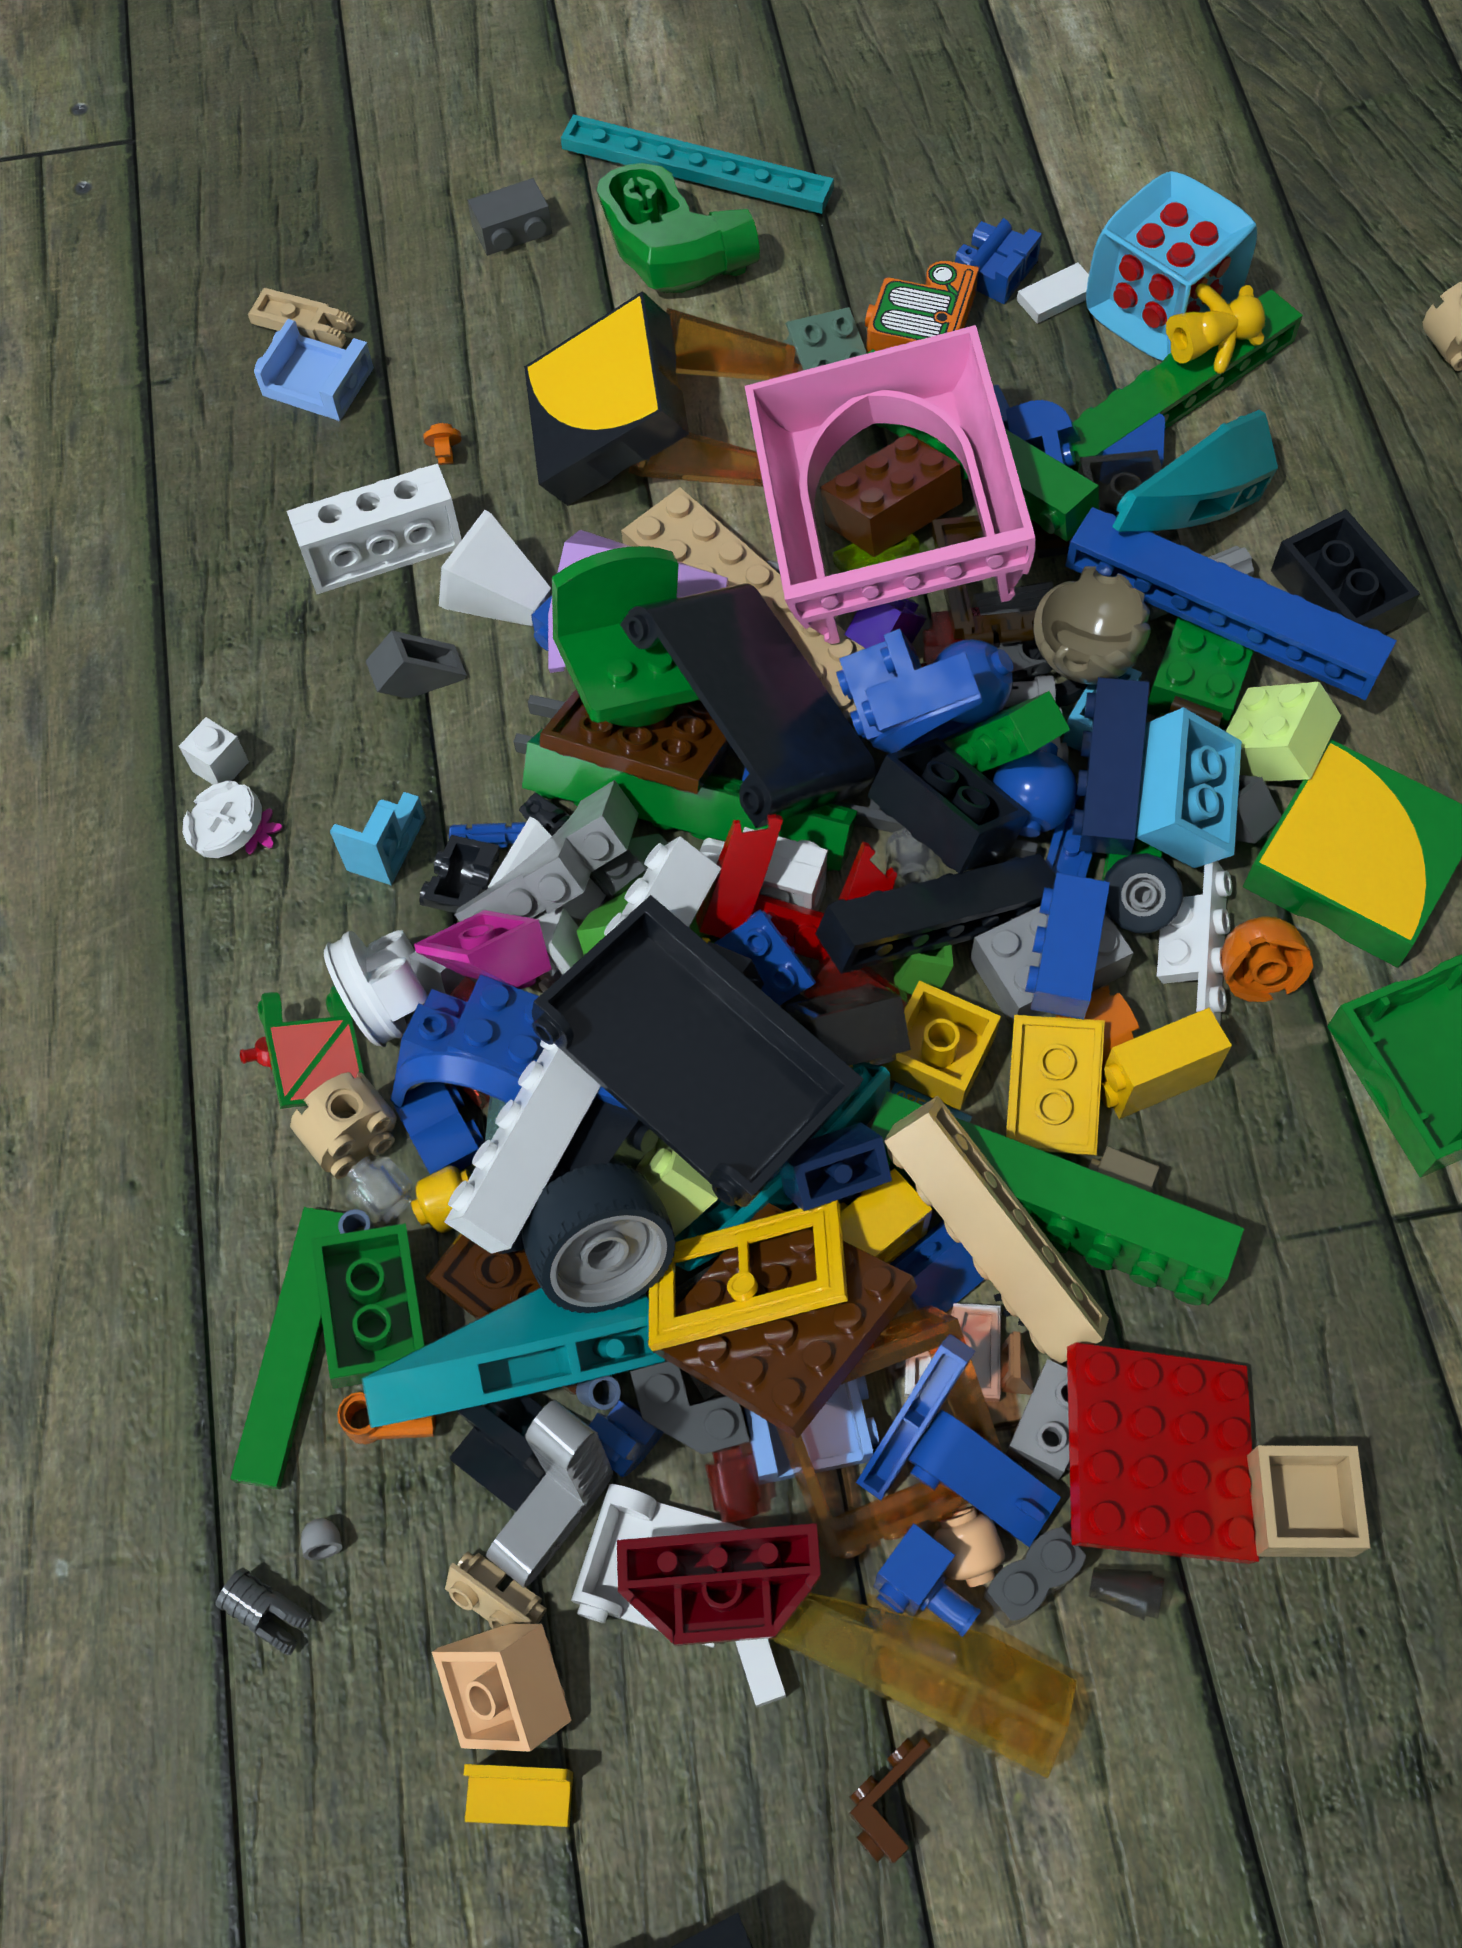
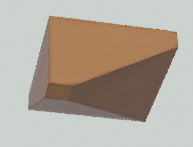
M1013 1331L1000 1347V1389H1002V1392L1031 1395L1033 1392V1381L1021 1333Z

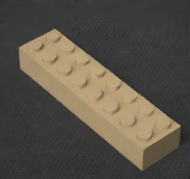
M681 487L621 530L623 544L629 546H650L672 551L678 562L727 577L729 581L728 587L744 583L753 585L855 730L850 712L857 709L854 700H850L848 695L844 696L836 672L843 670L839 658L865 648L845 636V631L839 625H837L840 642L835 644L825 642L824 635L811 627L804 628L794 617L785 601L780 574Z

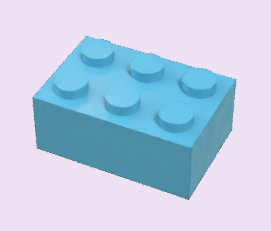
M1184 707L1146 723L1135 838L1192 868L1233 856L1235 852L1242 741Z

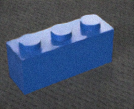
M1057 872L1053 888L1044 887L1039 913L1047 914L1045 927L1037 926L1032 952L1040 953L1038 967L1030 965L1025 992L1033 993L1031 1010L1084 1020L1091 1000L1110 882Z

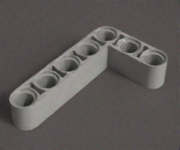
M556 1400L549 1402L538 1413L525 1436L546 1475L501 1530L486 1554V1558L523 1588L529 1586L541 1573L602 1494L613 1476V1470L597 1432Z

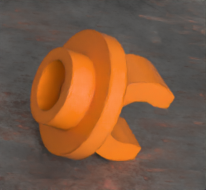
M448 423L432 425L430 430L423 434L424 443L435 448V456L438 458L439 465L454 464L452 446L460 443L461 432Z

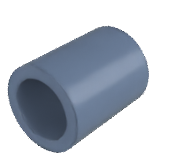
M359 1209L347 1211L341 1216L338 1223L340 1234L353 1232L361 1226H365L364 1230L376 1228L369 1216Z
M611 1376L579 1382L576 1387L577 1398L583 1405L601 1410H607L615 1406L621 1394L618 1382ZM598 1382H601L603 1394L598 1401H595L593 1389Z

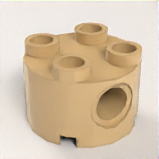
M1462 281L1445 291L1440 296L1444 302L1437 309L1432 304L1423 320L1424 332L1446 362L1451 364L1456 371L1462 370Z
M350 1072L327 1080L304 1099L305 1103L309 1106L304 1113L301 1114L296 1109L291 1118L290 1127L321 1168L325 1172H331L335 1179H342L354 1171L359 1162L370 1154L376 1156L384 1153L395 1141L394 1136L391 1134L397 1119L394 1111L364 1074L357 1072L356 1078Z

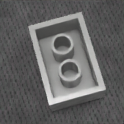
M1040 907L974 938L970 960L1012 1028L1014 1026V1015L1042 1016L1046 1014V1012L1030 1009L1033 993L1025 992L1030 965L1038 967L1040 953L1032 952L1037 926L1045 927L1047 914L1039 913ZM1106 911L1092 991L1124 976L1133 956V951Z

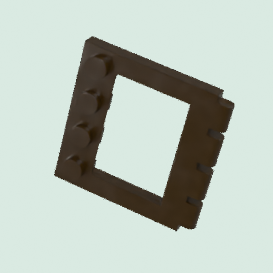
M978 515L932 520V536L935 549L984 537ZM1031 520L1035 534V550L1069 547L1071 539L1066 542L1054 533H1047L1038 523ZM966 584L944 589L954 639H975L992 645L994 642L993 635H998L1000 644L1034 640V617L1036 610L973 616Z

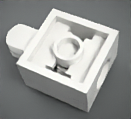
M744 827L743 832L755 831V830H754V829H751V828ZM778 835L759 894L819 911L826 891L827 850L820 848L811 841L800 840L797 842L779 837ZM707 838L703 841L700 852L717 864L725 842Z

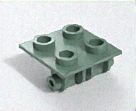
M849 307L785 323L789 336L782 343L783 351L786 355L798 356L803 370L867 354Z

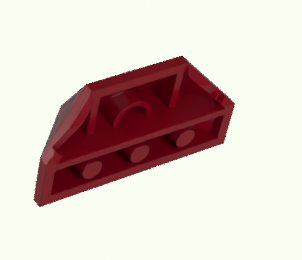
M817 1523L617 1540L618 1593L674 1646L777 1638L822 1577Z

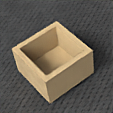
M1258 1445L1247 1455L1249 1477L1251 1479V1500L1257 1556L1355 1557L1371 1548L1358 1446Z

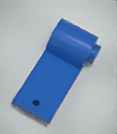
M943 1410L938 1411L907 1458L908 1461L915 1465L910 1474L934 1491L939 1483L954 1491L1028 1547L1031 1546L1061 1499L1053 1490L987 1440Z

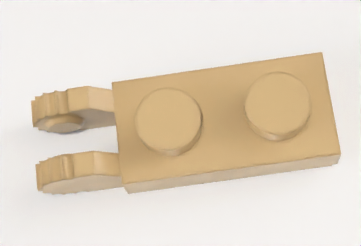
M263 288L248 313L251 324L276 331L281 330L287 319L294 320L302 336L314 340L318 339L320 342L342 348L346 342L345 334L342 331L351 332L356 322L348 312L331 308L328 304L268 288Z

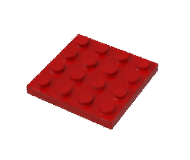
M1077 1342L1067 1346L1072 1545L1244 1564L1259 1562L1251 1500V1479L1249 1477L1247 1455L1252 1451L1247 1366Z

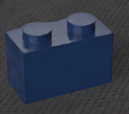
M861 1122L810 1139L780 1171L785 1195L803 1211L892 1181L882 1136Z

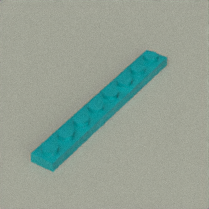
M574 114L561 136V146L564 150L624 165L646 163L662 166L676 178L823 214L834 190V178Z

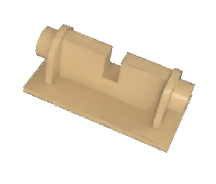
M468 1551L462 1556L457 1565L452 1563L449 1567L445 1590L449 1592L450 1597L458 1606L465 1610L477 1612L488 1621L492 1629L506 1624H538L547 1608L540 1604L542 1598L535 1595L529 1589L523 1588L515 1580L509 1584L504 1592L497 1589L504 1580L506 1573L480 1553L474 1556Z

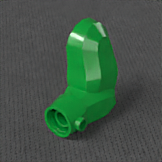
M646 163L628 164L611 170L598 182L596 191L619 256L652 289L662 293H682L699 287L722 274L741 275L746 272L747 266L759 261L760 247L757 229L748 209L709 212L708 216L693 213L690 211L685 198L678 192L672 173L662 166Z

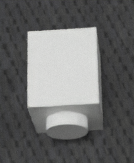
M207 717L179 745L192 772L213 785L224 781H232L249 763L237 736Z

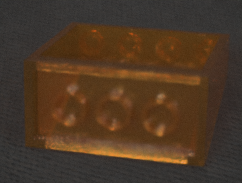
M667 308L666 310L671 320L677 356V374L769 380L798 372L799 364L794 363L795 347L793 345ZM689 432L690 435L649 459L629 467V473L642 477L764 487L756 451Z
M927 1305L893 1318L841 1385L928 1351L932 1360L936 1351L949 1334H952L966 1344L958 1318L932 1305ZM970 1360L949 1393L947 1400L955 1418L1002 1452L972 1360ZM776 1426L811 1520L818 1525L821 1546L832 1558L837 1556L839 1558H850L859 1555L866 1550V1544L881 1538L885 1540L901 1538L905 1536L913 1523L918 1524L925 1520L931 1522L945 1520L956 1513L955 1508L968 1503L954 1491L940 1483L934 1491L920 1482L885 1496L882 1500H875L832 1517L802 1436L800 1435L797 1439Z

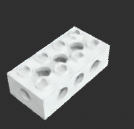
M438 463L418 468L393 478L380 480L358 489L342 492L323 500L307 503L287 511L316 594L454 551L462 540L453 501Z

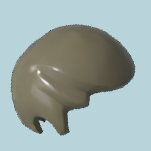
M1085 566L1078 581L1064 582L1047 592L1039 602L1034 617L1035 641L1047 663L1061 676L1073 682L1096 685L1098 677L1118 679L1124 675L1128 668L1136 664L1138 655L1146 647L1151 633V627L1147 623L1150 610L1144 604V593L1136 588H1132L1129 580L1119 573L1117 577L1101 575L1096 570L1097 566Z

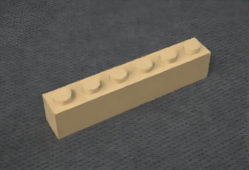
M936 1096L895 1123L884 1140L890 1159L897 1167L905 1169L915 1182L917 1193L923 1202L933 1206L944 1220L945 1228L950 1237L955 1242L962 1243L973 1257V1264L980 1276L985 1280H990L1000 1292L1002 1302L1007 1311L1012 1316L1019 1317L1027 1327L1031 1340L1038 1351L1043 1354L1047 1353L1053 1362L1060 1365L1067 1361V1346L1076 1342L1096 1345L1103 1341L1109 1320L1108 1316L940 1097Z

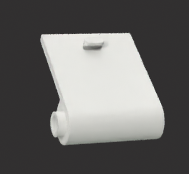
M609 1484L571 1601L580 1605L577 1614L582 1617L606 1623L609 1615L659 1631L618 1593L617 1540L742 1530L747 1528L659 1503L653 1497L632 1488ZM708 1643L702 1645L715 1648L717 1643Z

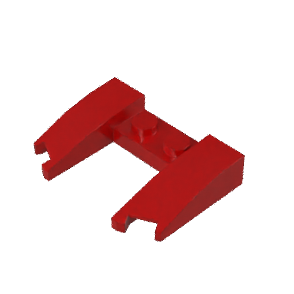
M776 814L767 815V829L742 832L740 821L733 820L717 861V865L721 870L696 916L699 932L722 938L745 923L748 917L761 909L766 914L772 916L770 920L782 936L786 935L788 945L794 946L796 949L794 953L819 960L822 968L839 972L815 935L824 913L759 894L781 829L782 817ZM862 841L838 900H851L867 896L878 890H892L897 872L891 867L884 874L870 860L876 853L874 848L869 843ZM866 968L844 974L862 979Z

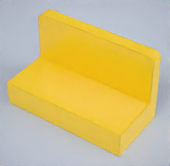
M464 1764L463 1776L469 1777L465 1822L569 1827L573 1784L572 1771L559 1768Z

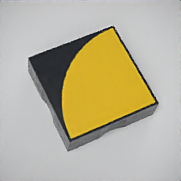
M643 291L524 366L538 483L567 506L610 482L626 468L649 459L690 435L683 392L676 376L677 356L670 316Z

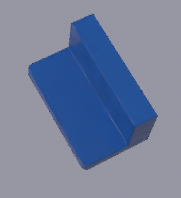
M944 1220L939 1222L924 1237L890 1263V1265L914 1277L917 1288L910 1298L923 1320L929 1324L934 1323L953 1307L954 1303L960 1301L984 1280L977 1272L973 1264V1257L962 1243H957L950 1237L945 1228Z

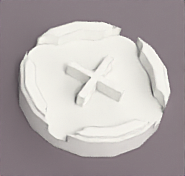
M224 781L214 784L196 797L193 801L196 806L191 813L187 810L183 819L182 833L187 844L203 857L220 858L230 855L243 847L255 834L261 821L262 805L258 796L246 785H239L236 781Z

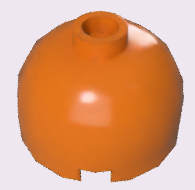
M1262 916L1247 920L1236 926L1227 935L1223 944L1221 963L1225 982L1229 985L1235 997L1248 1002L1271 1001L1273 997L1269 993L1279 992L1283 989L1286 990L1287 995L1292 993L1308 979L1313 969L1310 948L1301 933L1294 925L1278 917Z

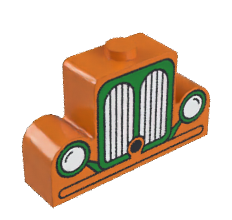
M951 261L935 262L927 270L925 285L894 278H885L876 304H869L866 313V352L868 353L872 349L879 351L965 328L976 295L979 267Z

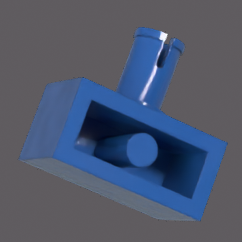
M914 1523L877 1573L873 1586L880 1593L877 1596V1600L896 1616L901 1617L906 1612L914 1618L919 1609L924 1611L927 1607L955 1629L961 1637L966 1634L982 1611L978 1607H974L944 1583L947 1579L944 1577V1574L955 1555Z

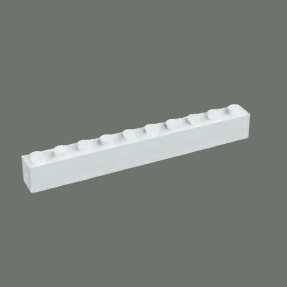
M680 836L666 845L659 843L649 853L644 862V865L648 867L644 876L638 878L628 889L624 897L628 904L622 913H618L610 921L604 931V935L606 936L650 895L689 927L721 868ZM542 1040L540 1046L544 1049L537 1062H531L518 1080V1084L522 1086L514 1101L510 1100L506 1103L496 1118L495 1124L499 1128L491 1141H485L476 1152L472 1160V1164L476 1168L468 1181H463L459 1184L448 1202L452 1209L444 1222L491 1254L511 1249L541 1195L542 1189L546 1186L601 1086L555 1044L549 1045Z

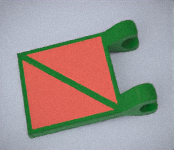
M335 986L331 987L330 994L327 995L325 1000L327 1010L331 1016L328 1018L283 1022L281 998L277 992L263 993L261 1001L258 1002V1015L264 1027L280 1109L308 1106L304 1099L313 1090L327 1080L342 1073L350 1072L354 1078L357 1077V1072L364 1074L352 1017Z

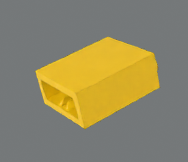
M1210 1007L1112 1047L1101 1076L1100 1097L1106 1107H1113L1119 1119L1214 1080L1232 1045Z

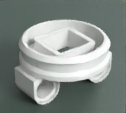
M403 930L391 932L370 943L369 947H366L353 931H348L335 943L328 942L324 949L326 966L342 1001L363 1034L376 1046L386 1047L388 1041L394 1038L401 1039L407 1028L404 1016L416 1010L418 1003L423 1005L428 997L412 970L409 956L415 950Z

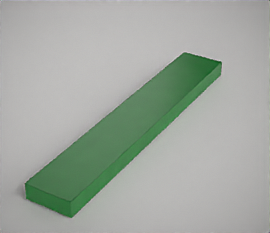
M308 1207L303 1208L230 1479L233 1482L277 1490L281 1489L323 1327L311 1239L340 1234L338 1223L344 1213Z

